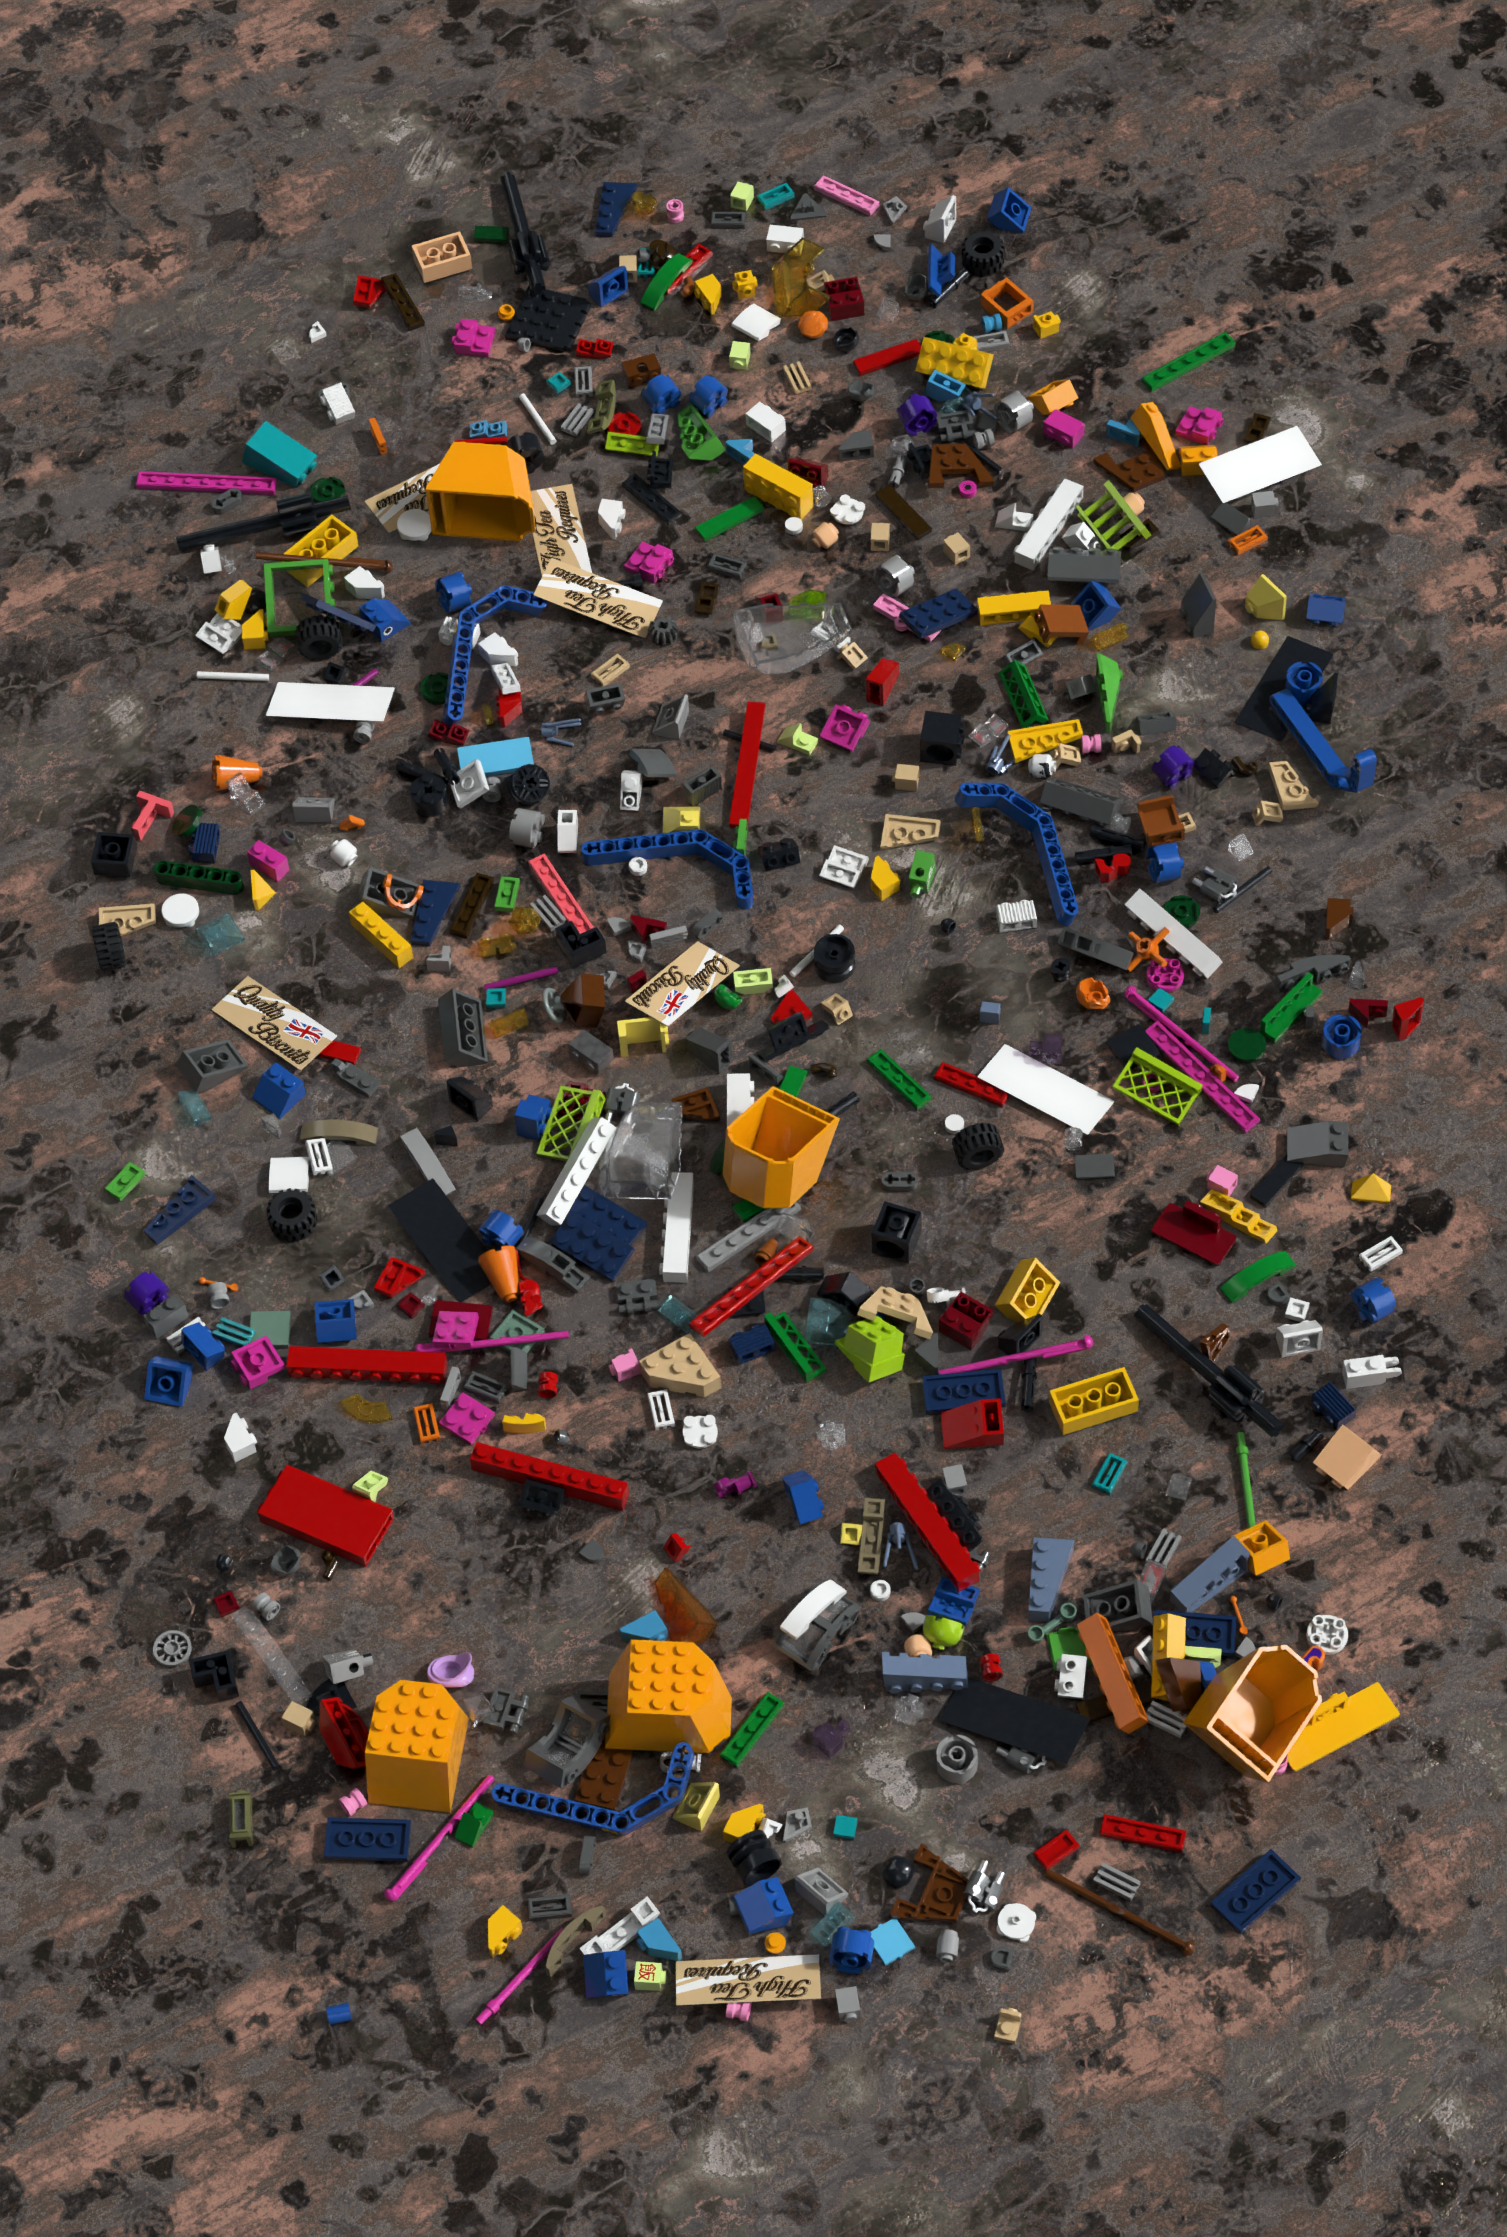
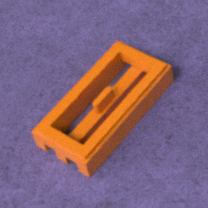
M376 418L369 419L370 431L381 455L387 454L386 441Z
M1256 525L1229 539L1228 545L1232 546L1234 551L1236 550L1237 555H1240L1267 541L1268 536Z
M433 1403L413 1407L421 1444H425L426 1441H429V1443L433 1442L432 1440L435 1439L439 1441L440 1435ZM426 1409H430L431 1418L435 1431V1434L432 1435L430 1432ZM421 1410L424 1418L427 1436H423L420 1418L418 1414V1411Z

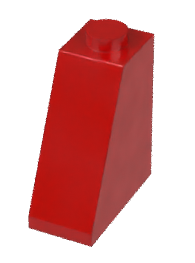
M884 658L880 660L866 678L867 702L884 706L899 676V663Z

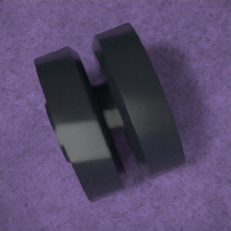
M828 934L816 942L814 947V966L817 975L824 981L835 983L842 982L853 974L855 970V949L850 939L839 934Z

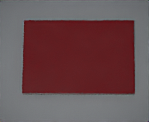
M435 1300L428 1333L429 1337L434 1336L439 1311L478 1312L479 1319L474 1341L488 1340L493 1305Z

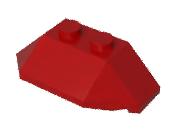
M339 1697L321 1699L320 1733L336 1764L353 1769L366 1767L365 1750L369 1732L360 1715L342 1703Z

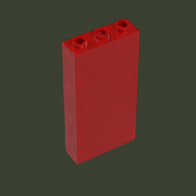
M286 1465L284 1470L279 1472L277 1482L274 1487H270L266 1500L259 1505L257 1510L261 1523L324 1550H329L363 1567L368 1565L395 1519L393 1509L290 1465Z

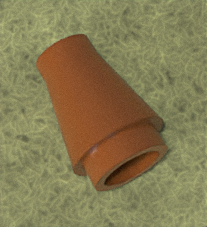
M769 1238L755 1252V1262L762 1266L775 1254L778 1242L775 1239Z

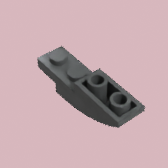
M1065 926L1057 943L1125 970L1128 969L1134 954L1131 951Z
M1329 954L1297 960L1290 963L1288 972L1277 976L1276 987L1279 992L1290 990L1308 973L1313 975L1316 983L1327 981L1337 974L1347 972L1350 969L1351 958L1347 955Z
M527 1236L515 1248L522 1257L544 1274L549 1272L576 1294L590 1279L575 1267V1261L540 1240Z

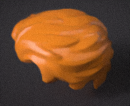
M808 311L800 317L798 328L802 335L810 339L819 338L827 330L828 320L820 311Z
M1091 977L1081 980L1077 985V999L1083 1007L1087 1009H1104L1110 1003L1108 989L1103 985L1102 981H1096Z

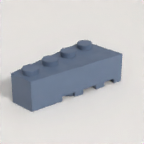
M1232 1536L1184 1580L1171 1588L1170 1601L1180 1612H1194L1248 1571L1250 1552L1235 1536Z
M1034 1537L1029 1622L1048 1623L1050 1621L1057 1596L1061 1590L1063 1579L1074 1552V1540Z
M882 1652L885 1692L896 1694L901 1691L920 1692L922 1690L941 1691L942 1689L961 1690L968 1688L966 1656L939 1655L937 1658H933L928 1654H920L918 1657H909L908 1653L890 1656L889 1652Z

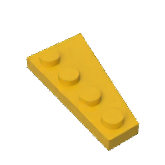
M1079 719L1008 731L1014 761L1018 763L1033 757L1035 754L1052 750L1060 743L1067 744L1080 739L1083 731Z

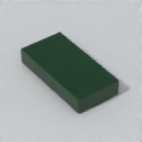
M475 225L473 240L474 242L507 244L509 227Z

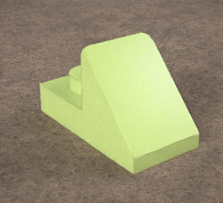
M798 723L786 727L777 742L810 756L818 744V738L802 732V724Z
M370 1471L354 1483L352 1489L354 1493L375 1502L378 1491L387 1485L388 1478Z

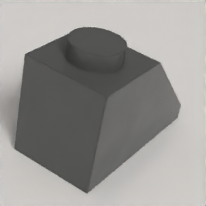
M871 430L853 432L839 447V462L874 457Z

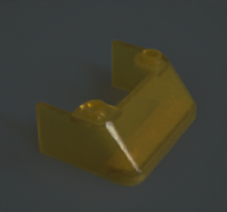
M802 237L774 264L772 268V281L776 314L782 317L802 316L805 312L817 311L830 299L829 295L807 286L806 279L813 273L815 268L814 259L824 250V247Z

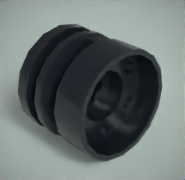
M536 764L523 765L514 772L509 780L508 790L510 796L516 803L522 806L535 805L546 796L550 788V779L542 767ZM529 780H532V784H534L531 788H529V784L526 783Z
M754 1830L739 1837L728 1847L726 1852L733 1867L737 1868V1873L742 1882L747 1886L769 1879L782 1865L780 1857L775 1849L771 1848V1842L762 1830Z

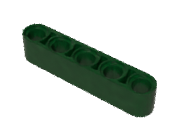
M159 861L154 865L156 880L162 885L238 895L244 890L242 876L238 871L170 861Z

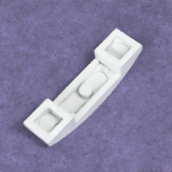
M832 1580L822 1583L792 1610L781 1624L780 1629L796 1640L809 1628L811 1621L831 1603L834 1605L847 1591Z
M647 1896L631 1908L632 1912L600 1937H597V1935L580 1947V1950L584 1955L619 1951L637 1937L639 1929L654 1921L660 1912Z

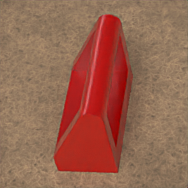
M1422 997L1394 1005L1391 1027L1399 1041L1405 1040L1420 1025L1424 1006V999Z

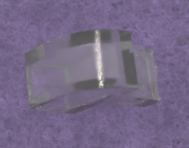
M239 772L225 782L231 792L230 797L243 813L252 816L265 807L258 791L250 788L243 773Z

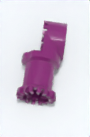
M748 1470L745 1475L736 1479H720L714 1484L713 1488L721 1498V1496L726 1497L732 1492L740 1495L742 1491L750 1487H757L755 1479H752L754 1476H752L751 1471Z

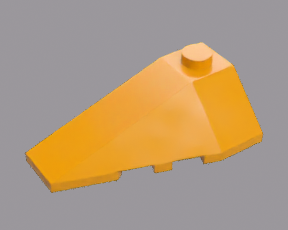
M1153 402L1141 403L1130 417L1165 468L1167 470L1179 469L1181 467L1158 407Z

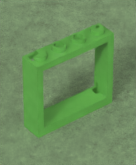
M328 559L264 564L269 637L296 635L297 625L276 626L273 572L323 568L325 603L335 607V599H332L331 592H334V582H331L330 575H333V565L329 564Z

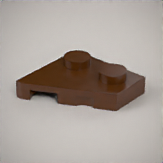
M707 1087L671 1099L678 1118L720 1120V1115Z
M1222 1323L1200 1341L1202 1353L1213 1363L1232 1338L1230 1327Z

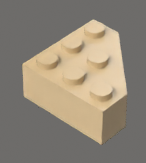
M690 1333L639 1360L640 1373L650 1387L668 1388L670 1391L684 1394L685 1392L693 1393L704 1398L721 1389L720 1375Z

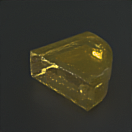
M956 643L948 644L941 648V654L956 661L964 653L966 646Z
M481 704L486 724H493L494 721L489 704Z

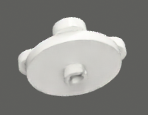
M842 495L840 500L830 509V514L841 524H854L862 518L865 504L850 499L848 495Z
M713 1415L685 1417L683 1427L685 1444L694 1448H706L714 1444L718 1435L715 1417Z
M1007 1904L999 1913L996 1931L1000 1936H1006L1007 1938L1025 1943L1029 1940V1935L1034 1929L1036 1914L1023 1904Z

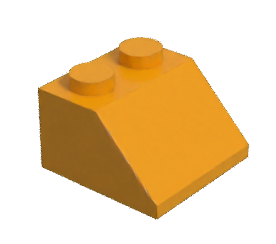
M1070 379L1053 381L1027 396V399L1043 415H1048L1054 409L1059 410L1062 407L1067 408L1073 405V401L1078 399V396Z
M1216 446L1179 447L1182 476L1205 475L1199 463L1217 457Z
M1267 1520L1233 1535L1250 1552L1248 1569L1255 1576L1290 1560L1288 1540Z

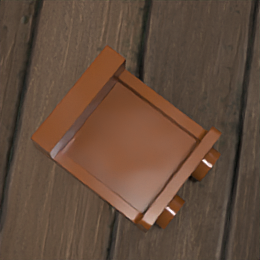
M1040 604L1037 612H1035L1034 620L1038 625L1039 635L1044 643H1048L1051 637H1074L1076 644H1083L1089 634L1080 605Z
M1173 795L1137 803L1138 816L1148 847L1185 840V828L1183 823L1180 822Z

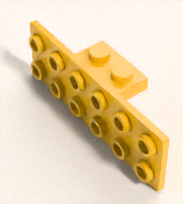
M1379 1682L1350 1697L1347 1696L1345 1691L1340 1694L1335 1693L1327 1701L1319 1705L1288 1752V1764L1296 1772L1398 1718L1400 1713Z

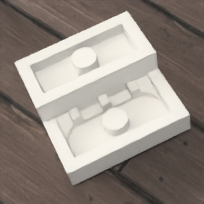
M752 304L737 316L731 326L760 341L769 335L770 329L780 324L781 318L756 304Z
M217 613L210 623H204L195 636L223 654L242 638V625L233 619H224Z
M834 845L829 859H826L819 876L854 888L863 874L869 858Z
M309 1157L271 1158L269 1193H279L281 1190L285 1192L289 1188H291V1191H294L296 1188L300 1192H308Z

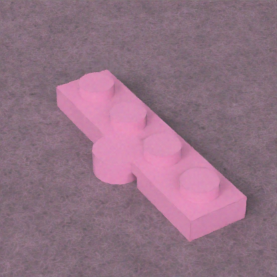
M883 593L873 604V609L893 620L896 630L905 631L908 629L912 631L899 618L900 612L909 608ZM941 630L924 637V639L931 642Z

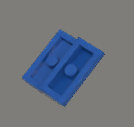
M942 1577L935 1590V1596L929 1606L927 1615L936 1616L937 1619H950L961 1623L966 1628L980 1594V1589L970 1586L958 1592L950 1579Z

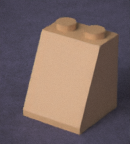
M1342 1424L1313 1463L1318 1466L1315 1470L1324 1477L1327 1474L1333 1478L1331 1482L1341 1489L1344 1486L1346 1489H1349L1381 1457V1454Z

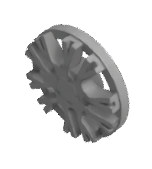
M177 1630L162 1633L153 1645V1653L156 1660L166 1667L181 1666L182 1663L187 1662L192 1652L188 1636ZM167 1636L169 1641L164 1643L162 1639ZM181 1636L184 1638V1640L179 1643L178 1639ZM182 1651H187L185 1655L181 1654ZM164 1652V1654L161 1656H158L157 1653ZM174 1658L175 1662H170V1659Z

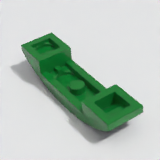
M679 253L670 258L652 279L642 297L641 305L655 311L664 300V293L680 273H685L693 260Z
M1286 1251L1271 1254L1237 1273L1220 1290L1232 1304L1248 1295V1290L1276 1274L1280 1276L1295 1268L1296 1264Z

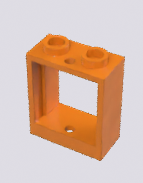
M1006 277L1002 281H998L991 288L983 291L981 294V307L992 316L999 313L1002 325L1009 329L1033 313L1034 300ZM1005 292L1019 302V304L1008 311H1005L994 301V299Z

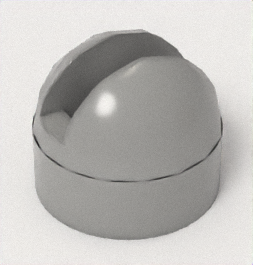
M519 338L517 340V349L528 352L531 345L530 339Z

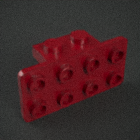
M1188 1200L1183 1208L1169 1203L1152 1227L1154 1235L1215 1266L1221 1264L1236 1242V1235L1221 1228L1222 1217Z

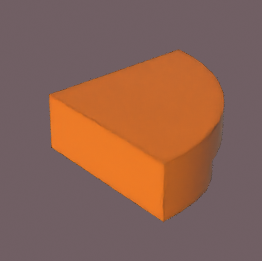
M348 815L339 823V829L348 831V828L357 827V829H360L365 825L363 819Z
M1214 1064L1209 1068L1221 1082L1226 1080V1069L1223 1066Z

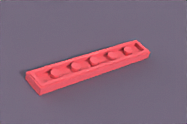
M545 853L529 860L530 868L558 910L566 918V922L572 921L580 934L594 928Z

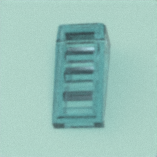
M838 1901L810 1933L827 1947L832 1942V1936L837 1932L838 1928L842 1926L848 1927L856 1917ZM839 1912L846 1917L844 1920L837 1915ZM833 1917L840 1923L838 1926L831 1921ZM827 1923L834 1929L833 1932H830L825 1927ZM821 1929L828 1935L827 1939L819 1933Z

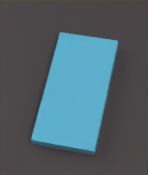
M529 737L457 748L460 769L478 759L481 762L485 777L513 773L523 765L534 764Z

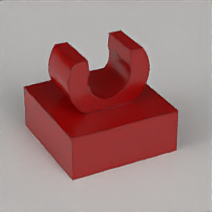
M677 1533L671 1534L663 1547L673 1562L680 1561L691 1547L690 1545L686 1546L684 1543L685 1538L679 1537Z

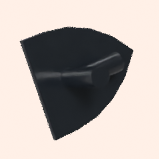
M328 1679L320 1684L312 1693L306 1708L312 1710L314 1715L320 1716L321 1699L339 1697L342 1703L351 1709L357 1706L344 1682L333 1684Z

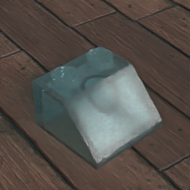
M810 1297L806 1327L807 1343L837 1346L835 1340L846 1337L850 1312L831 1299Z

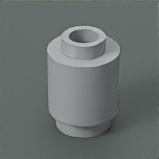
M945 1929L938 1936L936 1957L943 1963H952L957 1959L959 1937L956 1931Z

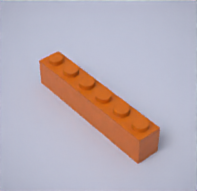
M1095 1613L1078 1623L1077 1627L1080 1631L1078 1636L1086 1646L1085 1653L1093 1663L1092 1670L1096 1677L1099 1678L1101 1683L1099 1687L1108 1700L1106 1704L1114 1714L1115 1726L1119 1730L1130 1734L1149 1723L1107 1618L1099 1613Z

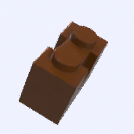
M655 353L622 362V373L628 387L633 388L661 375V367Z

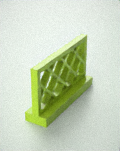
M1136 1047L1132 1057L1112 1088L1179 1126L1195 1099L1200 1095L1203 1085ZM1133 1063L1139 1065L1142 1072L1131 1074V1065ZM1146 1075H1156L1158 1082L1148 1084ZM1143 1076L1145 1084L1134 1086L1133 1078ZM1130 1079L1132 1087L1124 1089L1119 1084L1122 1080ZM1162 1084H1172L1175 1091L1164 1093ZM1159 1085L1162 1094L1151 1096L1149 1087ZM1146 1088L1148 1097H1138L1136 1090ZM1186 1092L1192 1096L1189 1101L1181 1103L1179 1094ZM1176 1095L1178 1103L1168 1105L1166 1097ZM1163 1098L1165 1106L1158 1108L1154 1106L1153 1100ZM1179 1107L1181 1111L1179 1118L1177 1119L1170 1115L1169 1109Z
M560 1086L536 1154L541 1157L568 1161L590 1120L600 1117L606 1100L602 1092L595 1089L592 1092ZM564 1092L572 1093L573 1098L566 1102L562 1100ZM584 1096L590 1097L586 1104L580 1105L578 1101ZM576 1101L579 1108L569 1113L567 1106ZM565 1108L567 1115L557 1119V1112ZM582 1111L583 1118L575 1123L572 1117ZM570 1118L573 1125L563 1130L561 1123ZM559 1125L561 1132L551 1136V1129ZM576 1128L577 1135L569 1140L566 1134ZM564 1135L567 1142L557 1147L555 1140ZM552 1142L555 1149L545 1152V1146ZM570 1145L571 1152L569 1156L562 1155L560 1151Z

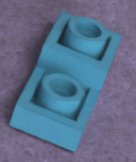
M483 420L470 424V439L507 437V423L505 420L491 424Z

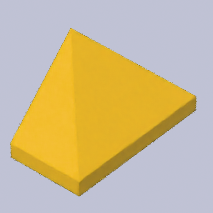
M251 870L253 903L255 911H258L276 893L255 870Z
M1374 1173L1352 1181L1351 1200L1390 1204L1391 1185Z

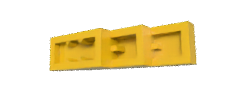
M1211 1189L1200 1201L1201 1205L1209 1211L1217 1213L1222 1217V1220L1265 1244L1277 1232L1275 1225L1260 1219L1258 1213L1245 1208L1241 1201L1214 1189Z

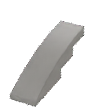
M415 1128L400 1136L417 1169L421 1171L426 1182L433 1178L446 1196L455 1192L454 1185L420 1131Z

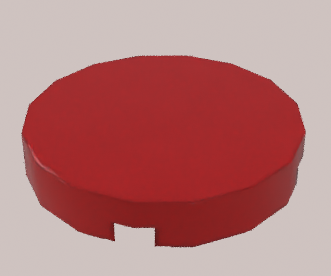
M618 412L614 414L610 425L607 427L608 432L636 436L640 434L642 429L639 417L631 412Z

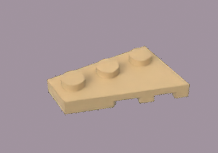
M1287 761L1269 762L1268 769L1282 810L1315 808L1318 806L1319 802L1311 797L1309 789L1301 784L1298 780L1299 776Z
M886 814L880 849L884 850L938 840L941 820Z
M155 904L99 908V925L116 922L121 936L127 935L156 923Z

